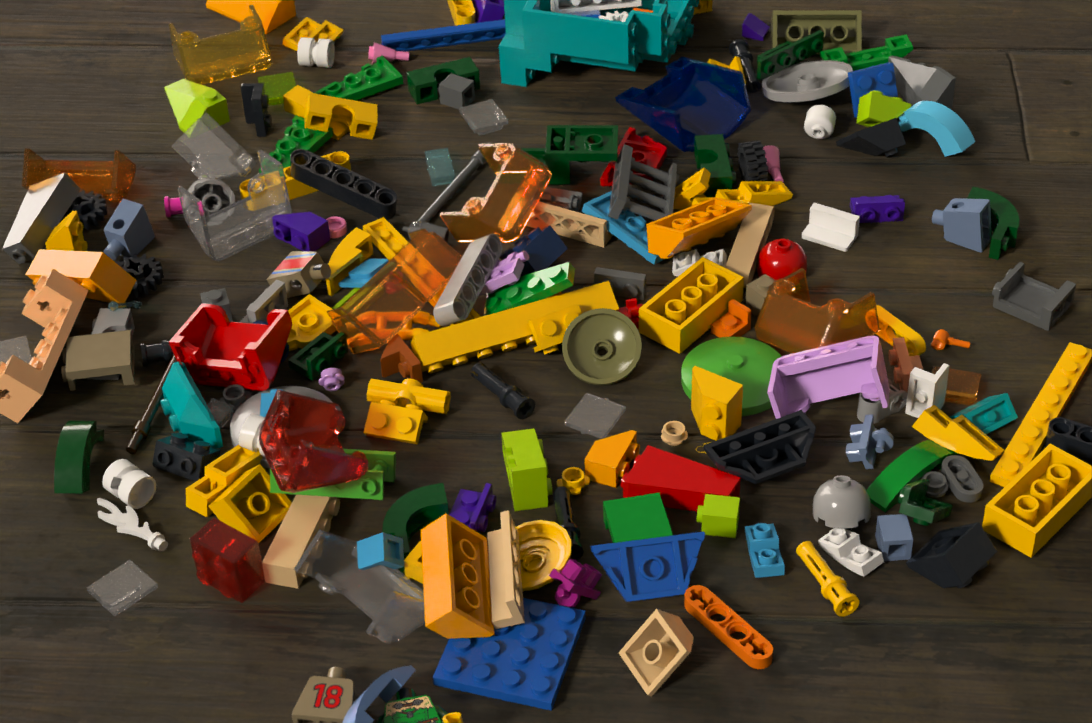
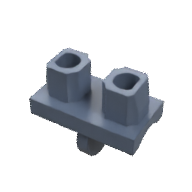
M873 414L865 415L863 424L851 425L850 437L853 443H849L846 446L849 462L862 461L865 469H874L877 452L882 453L883 451L890 450L894 444V437L887 429L881 428L878 430L874 427L875 418Z

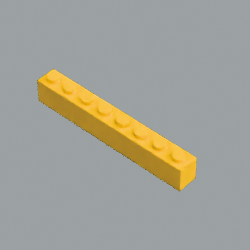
M606 281L413 336L410 344L414 355L421 362L422 372L428 370V373H435L442 370L444 365L453 363V366H459L468 362L469 358L477 356L478 359H483L491 356L493 351L502 349V352H507L517 348V344L524 342L527 345L535 344L536 341L528 321L576 304H579L581 313L599 308L618 311L619 307L610 282Z

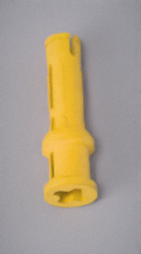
M810 541L802 542L797 547L796 553L821 585L823 597L832 602L834 605L833 610L838 616L845 617L853 613L859 605L858 597L849 592L846 588V581L833 573Z

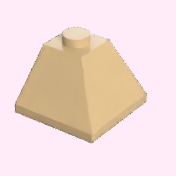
M656 609L618 653L646 694L652 697L689 655L694 637L679 616Z

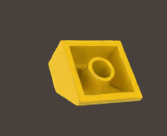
M694 366L692 368L691 409L701 435L716 441L733 435L741 426L743 385Z
M259 464L245 471L208 507L227 529L255 543H260L285 518L292 502L285 494L270 493V475Z

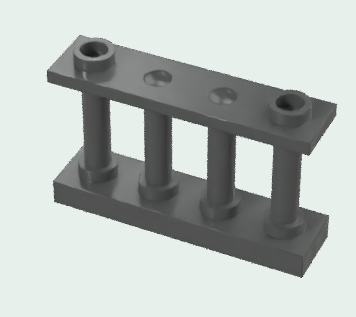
M624 144L615 162L608 217L618 220L621 211L626 212L627 210L656 221L673 214L675 186L679 179V174H676L677 164L672 163L668 173L635 161V158L632 157L633 147ZM631 170L661 180L664 183L662 185L649 179L640 177L638 175L633 174V171ZM631 184L661 194L662 198L632 188ZM628 197L661 208V212L634 203Z

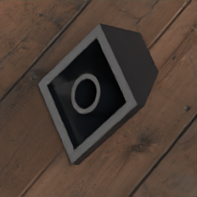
M897 118L857 131L837 141L836 144L838 147L873 156L884 153L888 157L898 153V148L905 145L906 142Z

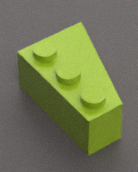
M534 428L501 433L503 457L514 511L548 507V495H552L551 479L547 478L548 467L546 458L543 457L542 439L537 438Z

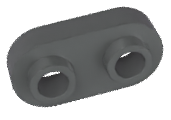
M958 455L946 457L942 462L941 473L946 477L955 497L968 503L978 501L982 497L984 485L970 462Z

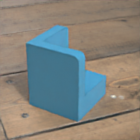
M382 532L357 541L358 568L366 570L382 565L396 570L404 567L403 538Z

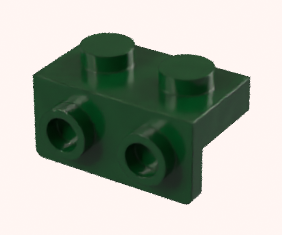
M322 332L288 360L289 368L313 381L324 369L329 368L348 352L346 334L340 332L333 337Z
M922 479L907 484L906 487L902 488L898 498V503L901 504L899 513L913 517V522L928 526L930 523L939 522V520L949 517L953 505L926 497L930 480Z

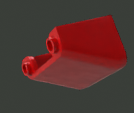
M202 303L172 337L169 344L177 362L185 363L195 384L219 387L237 384L241 385L244 389L264 391L274 382L293 324L288 310L273 309L267 315L268 325L230 322L225 310L221 306Z

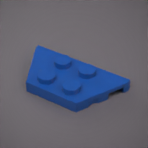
M705 532L591 546V551L625 602L684 595L688 589L691 573L695 568L698 559L697 555L701 543L704 541Z

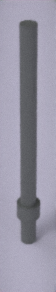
M488 142L480 151L475 152L471 157V162L415 222L417 229L421 228L423 222L429 223L478 167H482L488 159L487 157L495 149L491 142Z

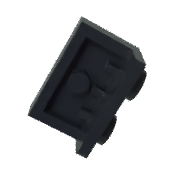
M264 83L241 84V94L246 123L255 124L257 137H266L268 128L272 126L271 114H268L269 97L265 95Z
M172 433L171 436L156 440L152 465L195 482L202 478L203 467L220 457L221 450L211 447L210 443L187 439L188 436L182 433Z

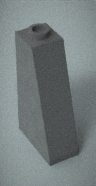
M66 173L29 186L2 249L18 264L33 260L39 249H43L52 230L60 223L81 188Z

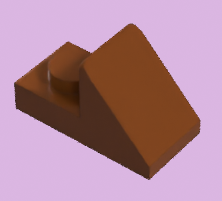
M397 333L392 334L380 359L383 378L400 372L403 378L415 379L422 383L421 362Z

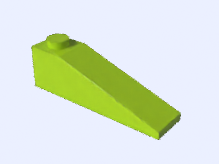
M186 79L164 87L179 129L188 137L194 138L230 122L227 100L215 89Z

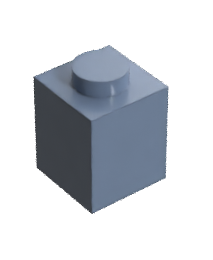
M907 515L877 516L875 537L878 549L882 552L883 560H909L912 553L913 537Z

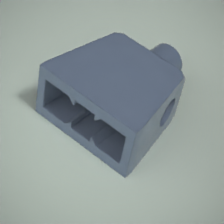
M952 199L944 210H934L932 223L944 226V238L946 241L982 253L992 238L990 200Z
M122 199L104 228L109 244L103 253L112 260H116L119 255L130 258L133 257V254L138 255L154 239L155 234L144 205Z

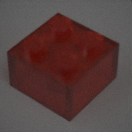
M212 518L190 538L192 556L197 570L196 575L204 585H210L219 590L225 597L233 598L243 603L265 582L259 544L253 538L216 518Z

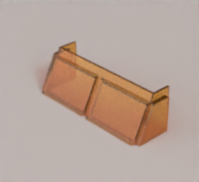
M426 229L410 232L409 236L412 240L341 308L329 310L327 314L337 331L346 334L347 346L353 354L379 349L382 345L387 344L425 306V303L430 301L449 282L463 256L435 232H428Z

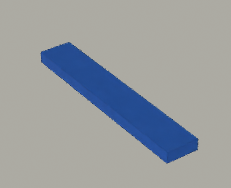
M505 19L381 35V45L395 49V51H412L503 39L506 34Z

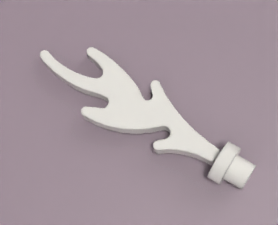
M97 498L98 505L107 508L112 513L108 514L98 511V517L105 522L116 525L118 533H126L143 538L148 541V546L153 550L164 551L168 547V542L165 540L164 535L159 532L152 533L148 522H144V526L139 527L138 516L133 508L126 506L127 513H122L111 502Z

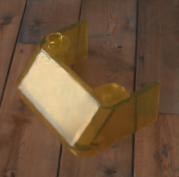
M253 5L249 6L250 16L240 23L241 30L199 39L198 35L191 31H184L178 34L173 23L169 24L173 52L186 80L202 85L265 70L272 65L264 27Z

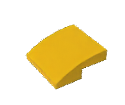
M305 17L283 38L282 45L297 51L301 37L315 38L316 42L319 39H332L335 42L343 34L344 30L327 20L319 24Z

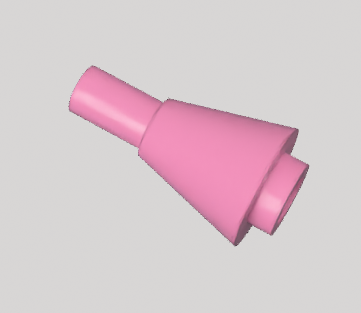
M375 42L373 47L369 46L368 60H372V64L376 63V58L382 55L388 62L409 60V52L395 51V49Z
M763 147L766 153L765 158H767V171L771 174L773 181L783 182L780 173L778 147Z

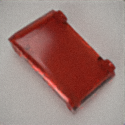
M277 389L261 426L259 443L281 491L297 493L356 481L366 474L369 461L365 454L360 451H355L352 455L345 454L337 438L339 432L343 431L346 422L339 404Z

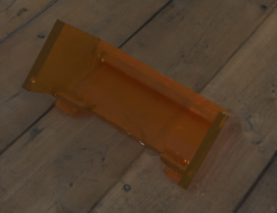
M480 143L478 149L494 174H497L485 197L469 199L461 212H441L439 216L457 242H472L489 234H496L502 243L512 242L524 230L552 174L546 164L512 143Z
M25 148L22 186L28 190L31 185L66 173L81 188L79 192L85 190V193L88 194L94 191L95 195L101 194L102 198H107L110 202H121L122 198H127L135 177L136 165L119 150H114V161L44 160L31 149Z
M803 268L783 279L774 281L768 289L755 324V333L758 340L790 353H798L872 336L880 331L874 293L870 292L853 303L835 298L829 300L822 307L811 304L806 273Z

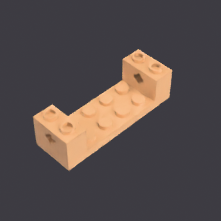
M52 269L47 276L42 275L34 287L36 290L30 289L23 299V303L26 305L22 314L45 328L42 336L45 338L44 340L41 339L34 350L37 356H34L29 364L14 355L6 363L0 362V414L16 423H19L43 395L89 291L55 269Z

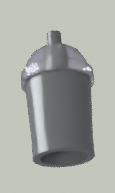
M425 220L414 221L409 227L403 226L402 231L408 232L409 238L415 244H428L446 247L449 228L427 223Z

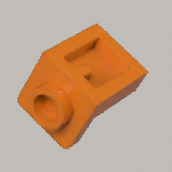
M734 299L728 302V313L711 324V333L719 338L741 337L751 329V309Z

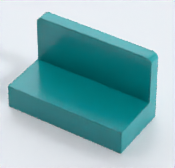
M1008 393L989 396L950 416L952 420L960 415L965 416L985 434L1018 418Z

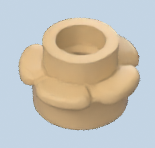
M679 421L667 422L661 431L662 441L671 446L682 444L683 440L685 441L688 437L684 424Z

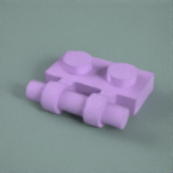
M526 251L514 252L509 254L506 259L498 260L479 296L486 293L492 294L507 284L509 286L515 284L521 277L520 275L524 267L523 262L529 260L528 253Z

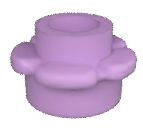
M327 368L321 372L319 385L323 386L327 391H336L345 383V378L340 369Z

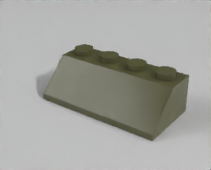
M789 10L772 12V48L787 41L794 43L821 30L824 32L822 51L842 47L845 54L862 51V10Z

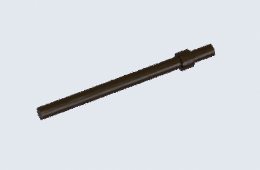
M174 355L141 420L137 421L132 429L133 435L126 447V451L130 454H136L142 440L147 438L151 430L150 424L161 404L160 400L164 398L162 392L163 384L172 364L177 362Z

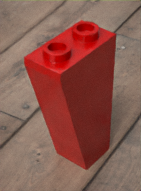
M648 445L642 455H637L630 472H626L623 475L621 488H623V498L660 493L664 507L697 512L698 505H704L705 494L740 497L741 477Z

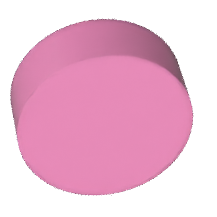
M337 216L326 219L328 220L330 238H339L346 234L347 224L345 219Z

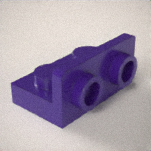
M899 195L850 198L851 212L854 215L860 216L859 223L903 221L905 201L900 199Z
M486 483L482 493L460 489L449 515L479 534L485 532L488 525L489 512L495 510L497 501L496 495H493L492 484Z

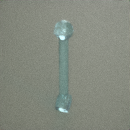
M132 300L129 303L112 301L108 304V308L110 311L130 307L140 309L142 303L136 300Z

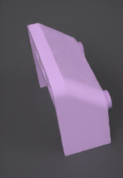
M866 336L785 355L775 360L767 391L775 418L778 419L800 410L806 414L811 403L862 392L863 397L871 401L880 400L882 408H887L890 388L879 337Z

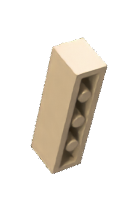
M295 496L262 562L266 583L299 589L303 578H307L309 575L313 557H317L319 554L323 536H327L329 533L333 515L336 516L339 512L340 500L337 497Z

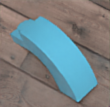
M920 101L899 116L898 124L901 132L913 128L927 131L936 139L945 157L961 153L976 142L965 122L954 111L940 103Z

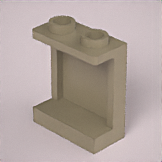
M131 330L67 338V346L62 350L63 362L66 366L61 367L63 382L68 381L70 391L76 390V379L115 374L122 375L124 385L135 384V348Z

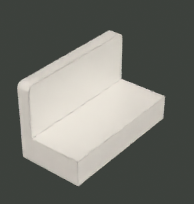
M813 203L810 207L809 224L802 232V239L847 252L858 237L860 216Z
M944 363L936 374L914 367L909 377L906 414L919 418L925 409L936 405L939 409L942 408L945 402L950 365Z

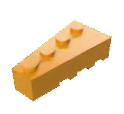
M39 249L25 274L33 280V285L35 286L42 275L47 276L52 269H55L88 289L86 298L122 306L136 282L134 277L103 252Z

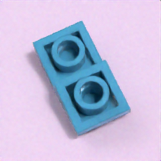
M758 523L753 526H745L747 546L755 578L785 575V565L779 551V538L774 524Z

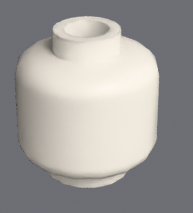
M826 105L811 107L806 114L805 132L815 139L830 137L834 131L835 112Z

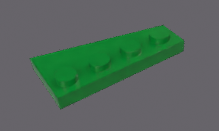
M382 55L376 58L377 62L373 65L367 63L361 67L360 72L356 74L349 73L344 76L342 82L334 81L314 93L358 100L403 84V76Z
M295 115L292 119L293 124L291 127L288 126L284 131L285 136L283 139L278 140L276 143L275 151L270 152L260 167V176L289 167L290 155L297 149H304L314 153L333 136V128L328 127L327 132L304 128L305 118Z
M570 262L521 276L515 284L510 286L507 284L500 287L492 294L487 293L483 316L546 299L573 286L575 268Z

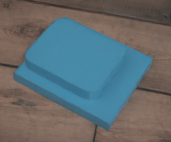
M371 258L348 273L349 275L338 284L339 287L369 288L397 267L395 263H389L388 259Z

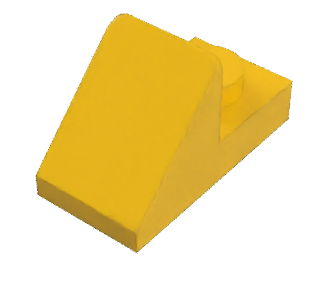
M705 167L675 187L673 209H686L691 207L694 197H706L703 193L709 187L708 182L711 173Z

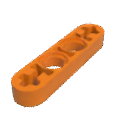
M693 585L685 591V609L750 667L764 669L770 666L773 660V646L766 638L708 588L701 585ZM722 614L726 619L717 622L713 621L710 616ZM739 631L744 633L746 637L738 640L730 635L733 632Z

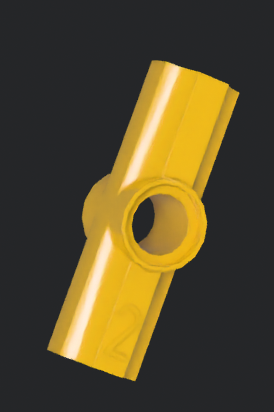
M370 379L366 394L367 401L380 403L381 400H388L396 403V406L406 408L407 404L421 407L424 411L447 414L451 400L449 391L425 388L415 379H405L402 383Z

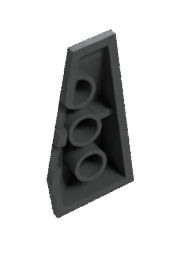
M896 56L889 57L888 62L893 63L897 90L905 102L910 103L912 107L920 101H933L952 110L956 77L938 66L928 67L925 63L920 62L916 64L912 63L909 59Z

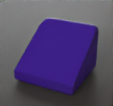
M748 13L743 22L742 37L763 41L770 27L755 15Z

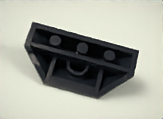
M800 410L704 445L703 449L718 468L758 484L805 466L816 427L805 413Z

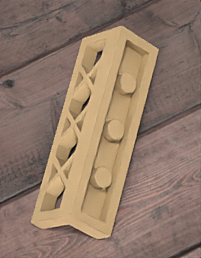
M518 196L515 199L516 223L533 228L540 227L541 230L551 225L557 235L603 248L613 236L607 230V220Z
M509 510L500 512L501 529L487 532L491 613L495 629L525 623L519 533Z

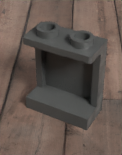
M1019 262L1013 269L1010 268L1001 282L998 281L992 290V296H994L993 308L1049 331L1073 304L1076 284L1067 280L1059 289L1024 275L1025 264Z

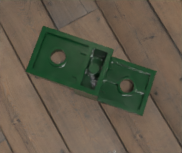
M547 125L546 148H501L499 184H570L571 161H617L618 125Z

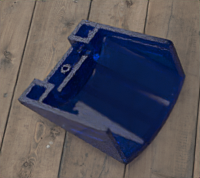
M681 57L666 66L668 75L642 90L631 87L615 97L617 103L683 152H694L695 136L723 134L724 139H726L741 125L751 111L741 71Z

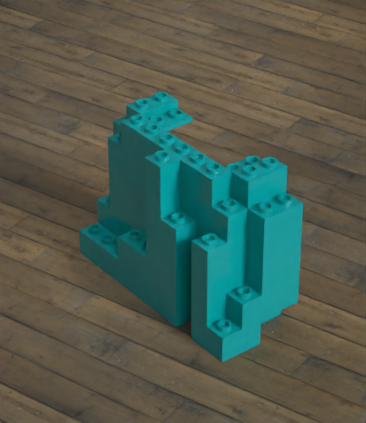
M504 0L506 34L499 44L501 83L527 87L530 80L534 79L536 70L551 72L555 64H558L560 60L636 71L639 63H642L644 59L668 63L671 55L675 54L677 45L685 46L689 37L692 38L694 25L691 24V19L693 18L694 8L699 5V0H641L642 6L600 10L602 16H606L607 12L614 14L615 11H618L621 14L626 11L629 15L625 22L552 12L550 0ZM633 8L653 10V13L636 11Z

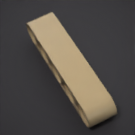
M749 203V205H752V210L743 219L725 268L744 277L743 288L745 289L746 285L752 282L757 268L759 252L765 246L772 227L775 212L774 206Z

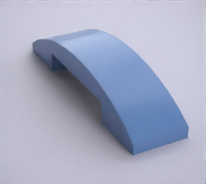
M403 666L381 675L352 704L342 723H372L374 719L365 710L377 696L387 703L416 669L413 666Z

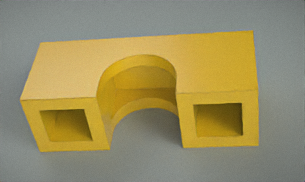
M309 93L305 107L304 128L327 132L330 122L339 121L349 127L350 136L373 140L378 123L377 104Z

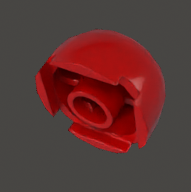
M776 239L768 242L759 252L757 261V274L759 277L766 274L786 286L798 284V279L806 277L807 256L798 243L789 239Z

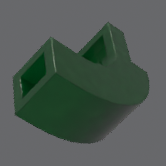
M973 186L967 199L990 200L991 230L994 234L991 238L989 258L999 260L1002 251H1007L1008 246L1013 248L1016 246L1020 222L1018 212L1001 195Z
M68 421L64 425L56 450L54 493H84L90 490L91 453L94 445L104 440V429H97V421Z
M444 483L423 486L406 493L386 513L383 521V532L403 538L404 559L410 553L409 541L417 531L447 513L449 515ZM404 567L400 568L401 573H405Z

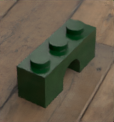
M471 57L408 71V91L416 104L438 100L437 90L439 84L450 74L473 80L474 90H479V70Z
M723 134L695 136L694 156L697 169L701 170L705 167L711 173L708 182L709 187L703 194L706 197H715L718 189H732V186H736V173L733 171L732 157H729V143L724 142Z

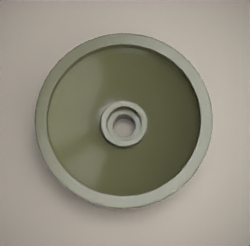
M605 308L589 310L576 317L566 329L562 341L563 357L569 370L580 380L600 386L617 383L629 376L636 368L642 351L640 333L635 324L624 314ZM601 349L607 350L605 356H600L598 352Z

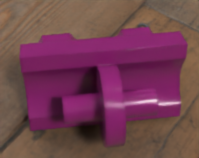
M569 559L563 570L553 568L549 575L552 579L563 582L557 588L555 595L556 602L560 606L573 608L579 603L580 596L597 600L601 593L595 588V585L601 578L602 573L589 564L585 563L583 566L576 560Z

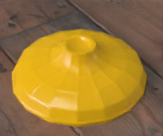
M545 520L525 522L516 526L519 533L522 591L538 589L555 580L549 576L553 568L563 570L571 556L572 541L566 529L556 522Z

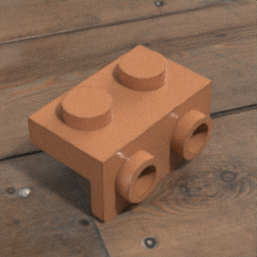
M904 337L893 338V349L889 350V362L891 366H894L895 383L899 384L900 390L908 393L910 372L914 367L923 370V366L918 355L909 356Z

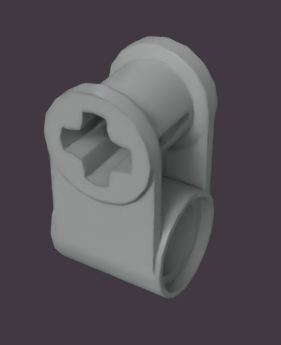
M888 379L890 388L889 404L887 408H882L880 400L871 401L864 398L862 392H860L857 418L864 423L865 415L873 414L875 418L873 424L878 423L885 417L899 412L906 405L908 393L904 390H898L892 385V381Z

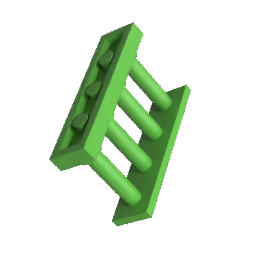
M286 445L284 448V465H270V493L383 500L384 481L394 482L396 479V452Z

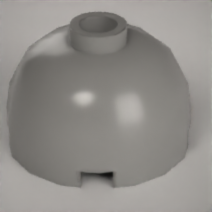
M205 177L195 181L188 189L185 197L186 207L191 217L199 224L209 227L218 226L223 223L221 221L226 220L227 217L230 218L236 205L235 195L231 188L222 180L213 177Z
M845 475L835 476L819 486L813 500V517L817 522L818 518L825 520V526L831 528L857 527L858 521L865 519L866 523L871 517L870 497L865 487Z

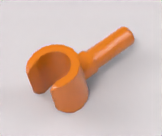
M943 329L935 333L931 343L932 348L936 350L944 349L946 344L968 349L970 347V342L949 337V333Z

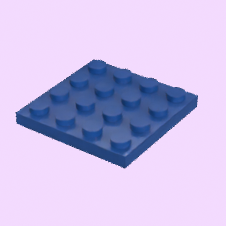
M523 598L525 623L499 629L494 627V635L491 637L449 639L433 675V685L552 711L586 619L585 611Z

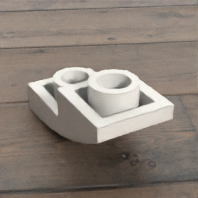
M696 249L682 252L673 257L672 273L674 276H680L702 257L725 268L727 255L724 249L708 252L703 256H700Z
M834 528L818 540L819 546L833 559L863 577L884 562L882 552L862 545L859 534L847 529Z

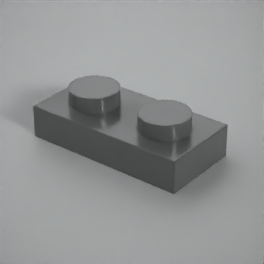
M596 267L594 285L609 281L614 296L644 300L646 295V274Z

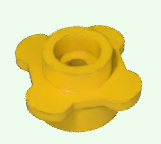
M570 467L562 472V479L557 480V487H567L572 495H578L581 493V489L590 483V478L584 475L580 468Z

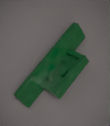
M819 30L794 43L787 41L758 55L757 79H766L822 51L824 32Z

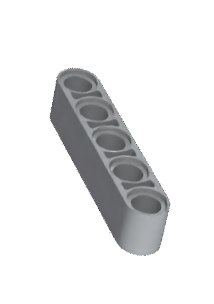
M489 234L469 244L434 307V318L440 326L445 327L465 320L468 317L502 253V242L496 234Z

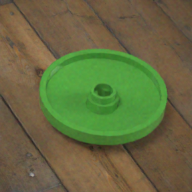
M721 337L712 339L698 345L685 357L681 369L682 387L691 400L692 368L694 366L700 367L742 384V416L758 414L772 407L767 391L773 363L782 356L769 345L750 338Z

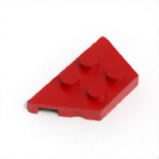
M633 127L628 128L618 146V156L624 144L633 147L632 157L635 158V161L656 169H660L667 156L666 146L654 142L647 135L643 136V138L638 136L636 129ZM610 161L600 178V186H612L616 161ZM631 170L635 175L649 179L651 181L654 180V178Z

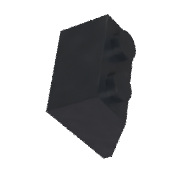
M976 522L940 530L906 564L910 569L942 588L954 586L962 588L972 582V576L977 571L989 565V559L997 550L980 523Z

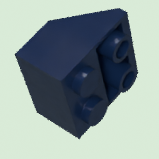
M551 225L542 230L540 227H537L527 236L523 235L513 243L515 246L512 249L510 247L505 250L499 258L504 260L511 253L526 251L529 255V260L523 262L524 267L520 275L524 276L546 269L568 248Z

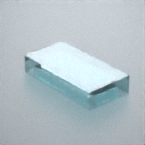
M448 148L425 151V160L432 186L451 184L455 179V174Z

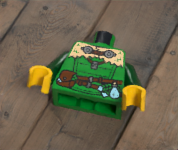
M402 688L396 693L397 700L387 702L385 704V714L380 715L375 722L463 723L461 713H448L439 705H433L429 696L415 697L413 689Z

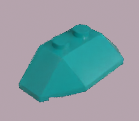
M179 361L173 363L162 387L164 399L160 400L164 414H170L169 421L173 431L188 436L187 439L193 441L208 442L214 448L223 447L220 427L187 370L185 363Z

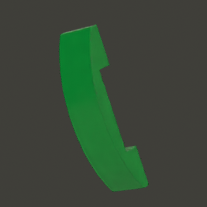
M906 34L886 38L885 46L847 54L844 53L842 47L820 51V56L822 60L847 63L852 67L853 71L888 63L890 56L902 58L913 51V45Z
M930 439L913 446L888 465L866 491L870 497V502L882 511H888L898 503L899 494L903 487L918 481L935 467L941 470L942 462L946 457L959 455V453L944 448Z

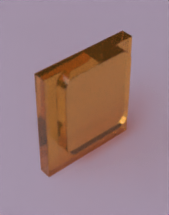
M933 366L932 374H936L941 367ZM949 368L945 401L970 406L975 404L981 374Z

